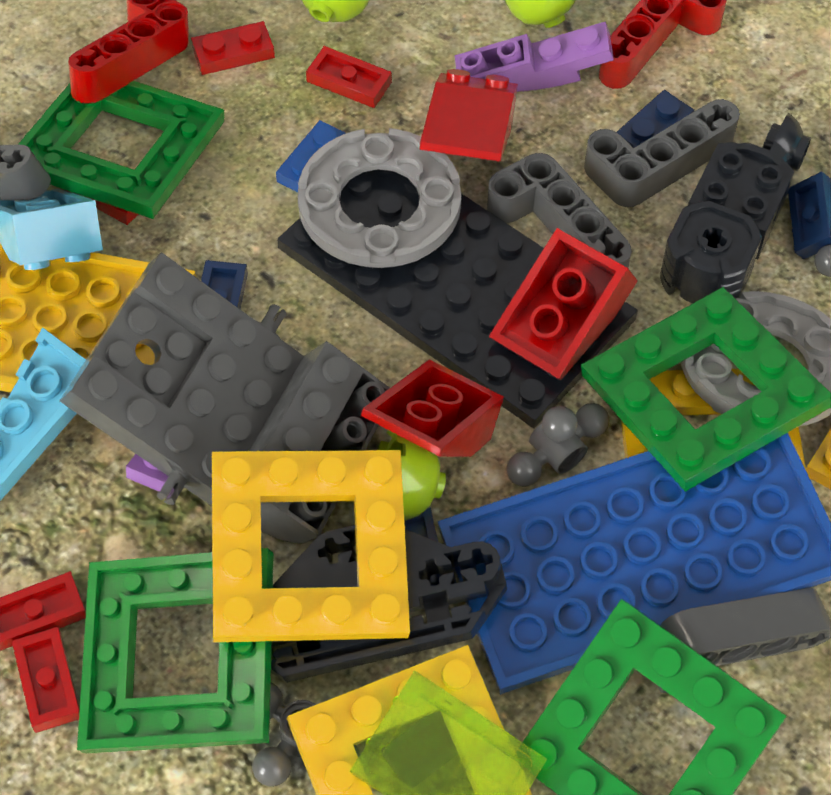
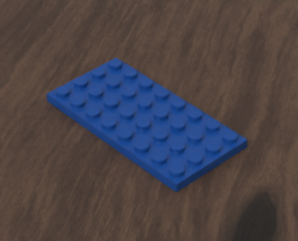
M788 433L686 492L656 458L647 451L438 521V529L444 545L454 547L483 541L491 544L500 556L507 591L477 632L500 695L572 670L621 599L626 600L661 625L668 617L682 610L811 588L831 581V522ZM485 563L476 565L477 575L486 573ZM454 567L458 583L463 582L460 567ZM488 596L465 602L466 605L472 608V612H477Z

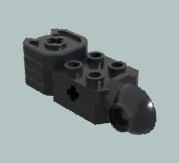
M790 113L786 115L781 125L773 123L763 147L751 143L738 144L727 142L717 144L689 200L688 206L682 209L667 239L660 280L668 295L673 294L677 287L681 291L680 297L693 304L724 287L735 299L740 298L741 292L744 291L751 276L755 260L759 259L786 201L794 172H798L811 141V137L803 135L799 122Z

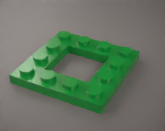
M132 81L96 103H81L72 97L69 83L18 145H26L30 148L50 175V185L154 219L225 122L224 109L137 81ZM101 111L164 131L135 170L71 149Z
M724 287L581 364L582 377L685 492L831 408V392ZM715 344L761 392L695 429L649 379Z
M261 548L262 589L273 588L274 553L269 548ZM212 552L89 562L77 741L78 751L83 753L269 743L272 641L219 642L217 693L133 698L138 609L213 604Z
M621 599L515 752V756L523 769L557 795H644L582 749V746L631 675L637 670L715 727L669 795H733L788 716L636 607Z

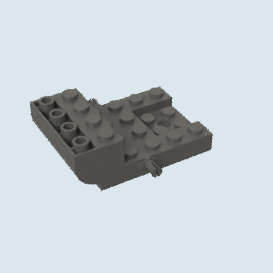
M161 252L148 264L59 401L169 476L160 492L157 493V497L160 500L166 498L164 503L174 505L182 489L185 487L212 506V452L366 450L379 425L362 417V409L390 389V387L327 341L303 356L276 334L279 325L287 315L284 309L279 311L280 306L270 305L262 322L255 321ZM137 344H144L152 349L155 355L154 364H144L137 358L135 352ZM338 501L260 502L261 531L286 542H308L321 534Z

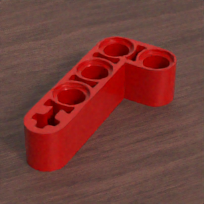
M127 0V23L76 51L69 57L68 64L72 97L81 103L101 101L184 51L189 44L187 8L176 0Z
M640 0L610 35L614 60L600 64L599 79L601 83L612 89H620L629 85L678 24L701 35L716 33L721 27L727 0Z

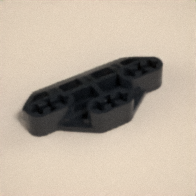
M355 525L320 534L273 584V588L358 587L357 560L353 548L356 546ZM405 529L409 612L425 609L428 623H424L422 615L409 618L410 635L408 638L296 641L298 654L294 655L292 646L274 651L272 656L275 659L271 660V673L288 683L473 639L507 591V584L497 550L491 544L483 541L449 547ZM340 553L338 554V562L330 564L333 561L332 555ZM480 563H485L486 573L483 575H477L476 565ZM458 566L460 567L463 582L459 583L456 582L453 570L454 567ZM439 574L440 584L431 586V576ZM488 596L477 612H472V608L468 605L449 609L451 604ZM272 641L271 647L295 641Z

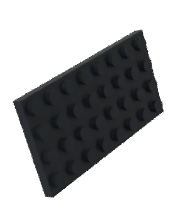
M377 169L362 172L350 179L342 189L339 201L343 212L356 223L361 222L364 227L371 228L376 225L395 227L399 225V222H405L410 219L418 208L420 197L417 188L407 177L394 171ZM462 193L460 215L453 232L447 240L427 256L405 265L372 268L346 263L321 249L306 232L301 218L277 238L278 249L445 367L504 396L502 407L533 429L542 421L544 414L550 408L555 407L582 378L581 364L607 351L636 320L638 313L636 308L624 302L616 317L562 380L557 379L489 337L490 333L544 248Z

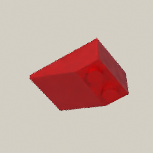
M449 69L447 73H440L433 90L419 150L501 161L512 130L518 84L510 83L508 77L501 75H487L486 79L470 77V72L459 69Z
M556 228L489 337L557 379L562 380L616 317L638 280L629 268Z
M429 359L362 409L361 416L439 457H472L491 440L504 396Z

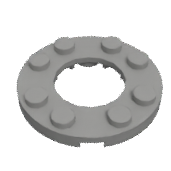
M389 128V133L365 134V129L352 131L336 137L323 145L312 155L303 168L298 182V208L301 222L308 235L321 249L346 263L372 268L405 265L432 253L453 232L461 210V189L458 172L445 153L419 150L421 136L392 128ZM377 169L394 171L407 177L417 188L420 197L418 208L410 219L405 222H399L398 226L376 225L371 228L364 227L361 222L356 223L352 221L341 208L339 201L341 191L348 181L362 172Z
M741 292L740 298H736V300L773 336H778L792 343L804 355L808 371L831 392V319L813 306L792 297L770 292ZM715 344L681 362L683 373L690 386L714 411L720 414L729 411L761 392L756 386L744 381L743 375L739 374L737 376L731 370L730 361ZM831 408L815 416L814 418L808 420L807 422L803 423L798 427L806 426L826 418L831 414Z

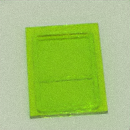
M414 671L400 694L394 697L391 708L373 736L366 740L365 748L349 772L383 795H526L547 758Z

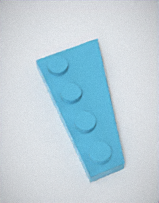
M43 327L35 340L38 346L30 360L24 359L15 374L19 379L9 397H2L0 400V501L77 414L59 400L86 359Z

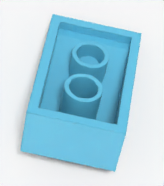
M59 188L46 190L41 196L32 200H0V244L9 260L19 265H24L25 270L46 268L50 266L49 260L64 257L65 262L90 259L91 252L103 250L96 202L93 199Z

